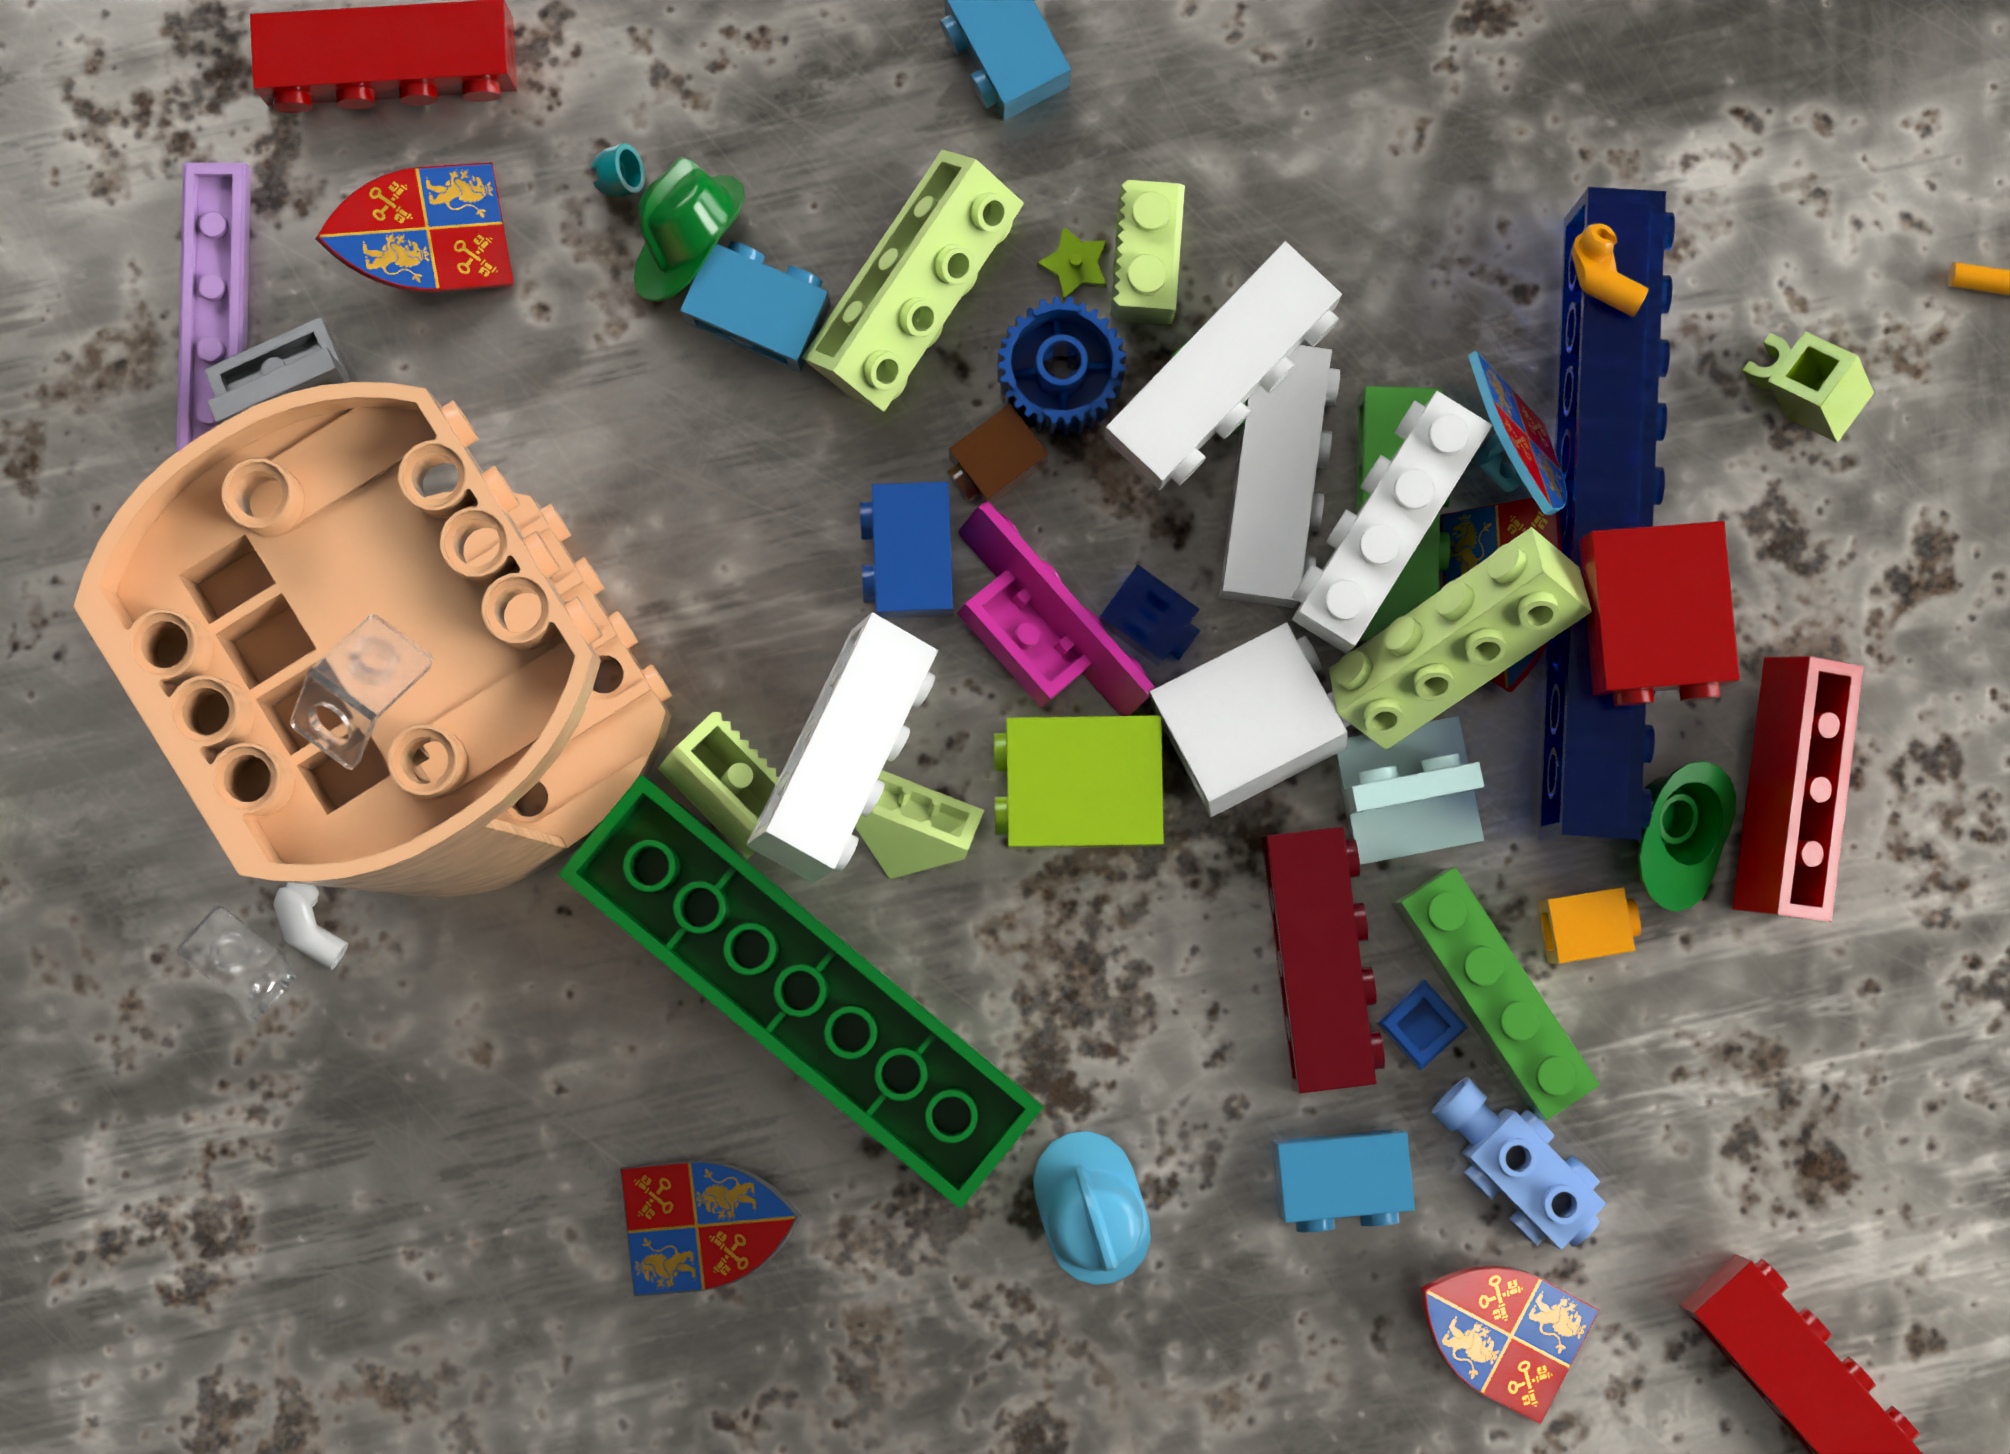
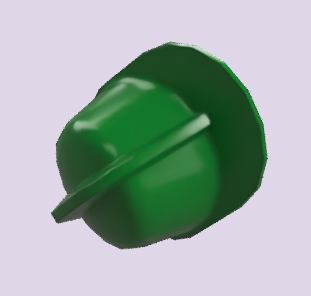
M680 157L649 185L641 196L638 205L640 232L645 240V244L637 258L634 272L636 291L645 300L659 302L673 297L695 277L721 235L730 227L741 211L745 193L744 186L738 179L729 175L711 177L692 160Z
M1703 760L1686 763L1670 775L1659 777L1646 785L1636 798L1632 810V829L1640 848L1638 854L1640 879L1647 895L1661 908L1674 912L1692 908L1705 896L1713 880L1724 844L1731 832L1736 816V792L1731 778L1718 765Z

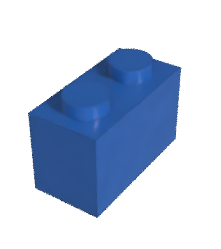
M949 481L872 484V501L860 502L861 539L874 541V565H862L863 602L876 603V614L882 618L953 616Z

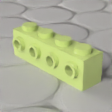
M942 149L801 358L850 398L885 412L891 401L896 399L906 387L909 374L926 349L932 346L939 338L943 324L956 304L974 286L979 270L995 246L1002 242L1012 228V221L1024 205V202L978 160Z
M1529 528L1508 544L1499 547L1492 555L1456 580L1447 583L1432 597L1406 615L1397 618L1386 629L1354 651L1347 653L1340 661L1329 668L1337 714L1385 750L1389 749L1591 613L1592 610L1579 566L1535 529Z

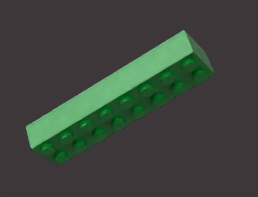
M642 774L557 874L960 1210L1044 1108L1039 1100L656 783Z

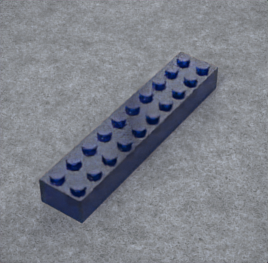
M1588 187L1564 217L1554 451L1567 490L1566 505L1560 510L1562 553L1579 566L1581 575L1579 540L1591 531L1653 526L1654 505H1661L1664 496V468L1655 466L1656 441H1663L1665 438L1668 413L1666 403L1658 402L1659 378H1665L1668 372L1670 343L1668 339H1660L1661 314H1668L1670 310L1673 284L1670 275H1663L1664 251H1670L1672 248L1675 234L1674 213L1665 212L1666 191ZM1600 223L1607 225L1616 234L1617 242L1614 245L1613 253L1617 272L1649 288L1641 307L1634 317L1586 294L1579 285L1571 253L1575 238L1583 233L1585 228L1591 224ZM1586 616L1549 640L1546 646L1538 840L1618 844L1640 840L1641 828L1649 827L1652 816V794L1650 789H1643L1644 763H1651L1655 747L1654 727L1652 724H1645L1646 704L1614 706L1613 695L1593 696Z

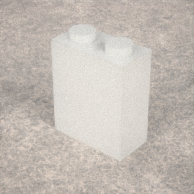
M1287 622L1150 691L1152 709L1155 715H1161V726L1210 818L1347 749L1348 732L1346 727L1352 724L1337 714L1333 691L1326 694L1315 673L1321 671L1322 666L1312 644L1306 636L1296 640Z

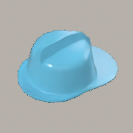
M1090 1131L1068 1133L1050 1143L1038 1159L1033 1183L1038 1210L1051 1251L1062 1269L1076 1280L1094 1285L1115 1283L1127 1277L1145 1259L1151 1235L1149 1218L1137 1179L1125 1152L1108 1137Z

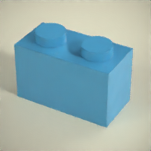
M944 0L946 17L939 20L942 31L955 54L963 51L967 53L976 70L969 74L978 98L986 109L995 105L1003 121L1070 87L1071 67L1034 0Z
M730 241L728 248L716 244L696 274L680 309L686 324L801 373L806 362L801 357L820 331L831 306L828 291L821 289L823 281L814 274L798 267L788 266L784 273L763 264L765 256L745 244Z
M1388 1129L1272 1140L1279 1218L1285 1223L1296 1222V1232L1335 1229L1334 1218L1360 1216L1361 1226L1392 1225L1399 1223L1398 1212L1415 1211L1408 1135L1406 1131Z

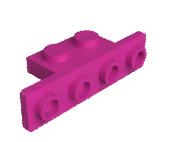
M988 501L978 506L958 532L960 537L997 578L968 600L957 612L958 616L1041 708L1081 674H1084L1121 716L1133 714L1151 696L1150 691L1155 689V686L1147 678L1143 667L1134 658L1124 653L1104 630L1100 619L1092 611L1084 608L1063 585L1057 571L1049 563L1042 561L1019 536L1016 526L1008 517L1000 514Z

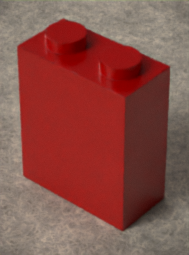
M1725 521L1591 531L1579 540L1582 578L1592 610L1591 613L1586 615L1593 696L1613 695L1614 706L1654 703V691L1679 690L1680 701L1706 700L1721 697L1720 686L1740 680Z

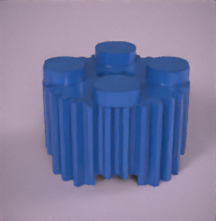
M1058 296L1053 297L1052 304H1048L1042 299L1039 302V307L1035 310L1029 307L1026 310V318L1018 315L1015 318V327L1009 326L1007 328L1006 338H1002L1001 349H998L997 381L1000 383L1001 396H1005V405L1007 406L1010 403L1029 429H1036L1037 433H1041L1045 428L1049 430L1050 436H1055L1057 430H1061L1065 437L1069 435L1071 429L1080 434L1082 433L1083 425H1087L1091 429L1095 426V423L1102 422L1113 409L1115 400L1120 395L1126 366L1124 365L1126 352L1122 351L1124 341L1123 338H1116L1118 332L1116 328L1108 329L1109 319L1107 317L1098 319L1097 309L1094 308L1088 312L1086 311V304H1074L1073 297H1068L1065 303H1061ZM1056 356L1067 357V366L1076 364L1078 369L1071 371L1069 378L1066 379L1055 378L1054 374H1049L1046 369L1052 367L1053 357Z

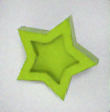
M1063 227L1058 250L1037 262L1038 267L1058 278L1063 301L1082 286L1107 287L1098 264L1107 240L1082 242L1068 229Z

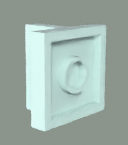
M1459 716L1429 721L1387 750L1365 734L1347 737V749L1334 755L1351 839L1356 840L1360 865L1484 841L1474 792L1483 788L1484 782L1480 763H1468Z

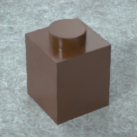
M1009 403L949 448V459L954 466L946 472L968 502L978 496L982 503L988 501L993 505L1044 467L1048 462V452Z

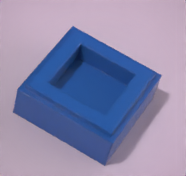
M1426 980L1418 982L1375 1022L1418 1070L1426 1067L1468 1028Z

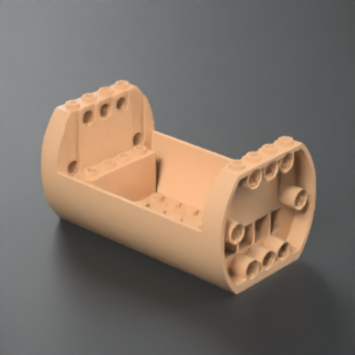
M348 382L320 385L283 394L254 405L231 417L169 457L136 488L108 525L84 571L73 606L235 870L241 876L416 897H457L504 888L532 877L579 849L641 774L646 777L648 776L664 743L671 714L663 702L672 697V694L653 664L642 669L629 648L639 641L620 611L617 610L609 616L596 597V594L604 590L605 587L585 556L576 562L572 559L562 543L563 540L571 536V533L554 506L550 503L541 509L530 495L513 493L495 465L482 472L467 448L479 440L468 419L454 400L441 406L438 400L426 388L387 382ZM442 463L455 465L458 470V482L452 492H443L425 497L423 480L427 472L434 466ZM607 660L619 662L623 669V680L620 686L610 693H598L593 686L600 663ZM537 782H541L548 793V802L544 810L539 814L527 817L520 811L517 801Z

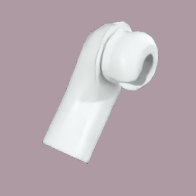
M288 882L286 887L279 888L273 903L283 939L291 947L326 968L333 970L345 954L348 943L316 923L312 908L317 903L319 896L316 885Z

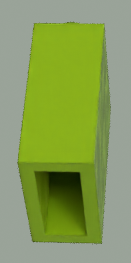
M1161 715L1014 717L1006 719V733H994V771H1007V797H995V835H1008V849L1160 847L1164 844Z

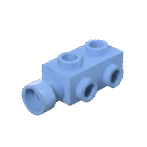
M1469 1077L1455 1084L1437 1102L1432 1110V1114L1450 1132L1457 1129L1470 1142L1461 1152V1155L1471 1164L1464 1172L1467 1179L1491 1201L1500 1193L1517 1210L1509 1218V1221L1536 1247L1544 1239L1550 1245L1560 1250L1568 1243L1572 1247L1582 1243L1597 1228L1600 1219L1596 1214L1606 1205L1593 1190L1600 1183L1596 1176L1573 1155L1564 1161L1548 1145L1555 1137L1554 1134L1529 1110L1526 1109L1519 1115L1516 1111L1504 1108L1496 1115L1484 1103L1487 1095ZM1520 1145L1526 1154L1525 1162L1517 1169H1510L1506 1163V1153L1511 1147ZM1566 1192L1570 1196L1571 1205L1560 1216H1557L1551 1207L1552 1200L1558 1193Z

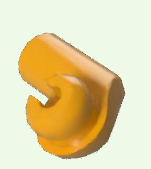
M1600 223L1591 224L1585 228L1583 233L1575 238L1571 253L1579 285L1586 294L1634 317L1641 307L1649 288L1617 272L1613 253L1614 245L1617 242L1616 234L1607 225Z

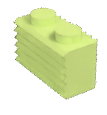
M1127 180L1121 185L1118 199L1119 207L1112 277L1114 280L1110 315L1115 321L1160 325L1172 324L1177 305L1185 185L1140 180Z
M712 712L671 751L658 769L748 859L756 851L747 847L746 844L779 777H776V768L767 767L766 758H758V749H749V740H740V731L731 730L730 721H722L721 712Z

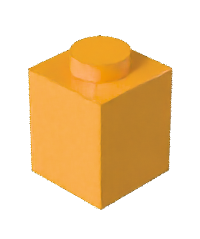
M1624 887L1536 901L1547 964H1560L1636 951L1633 937L1641 935L1640 915L1635 900L1633 898L1626 899Z

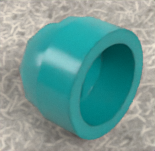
M623 143L604 149L594 157L590 165V171H596L598 180L593 182L594 187L609 197H624L640 192L644 186L645 171L643 162L636 149L630 144Z

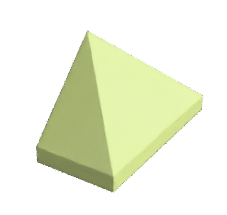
M882 770L878 780L885 783L883 792L870 814L866 817L860 815L855 828L888 878L892 879L965 859L985 810Z

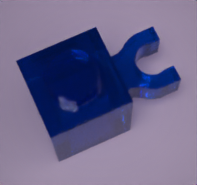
M1138 564L1099 617L1104 628L1158 667L1168 654L1179 661L1201 631L1191 623L1200 609Z

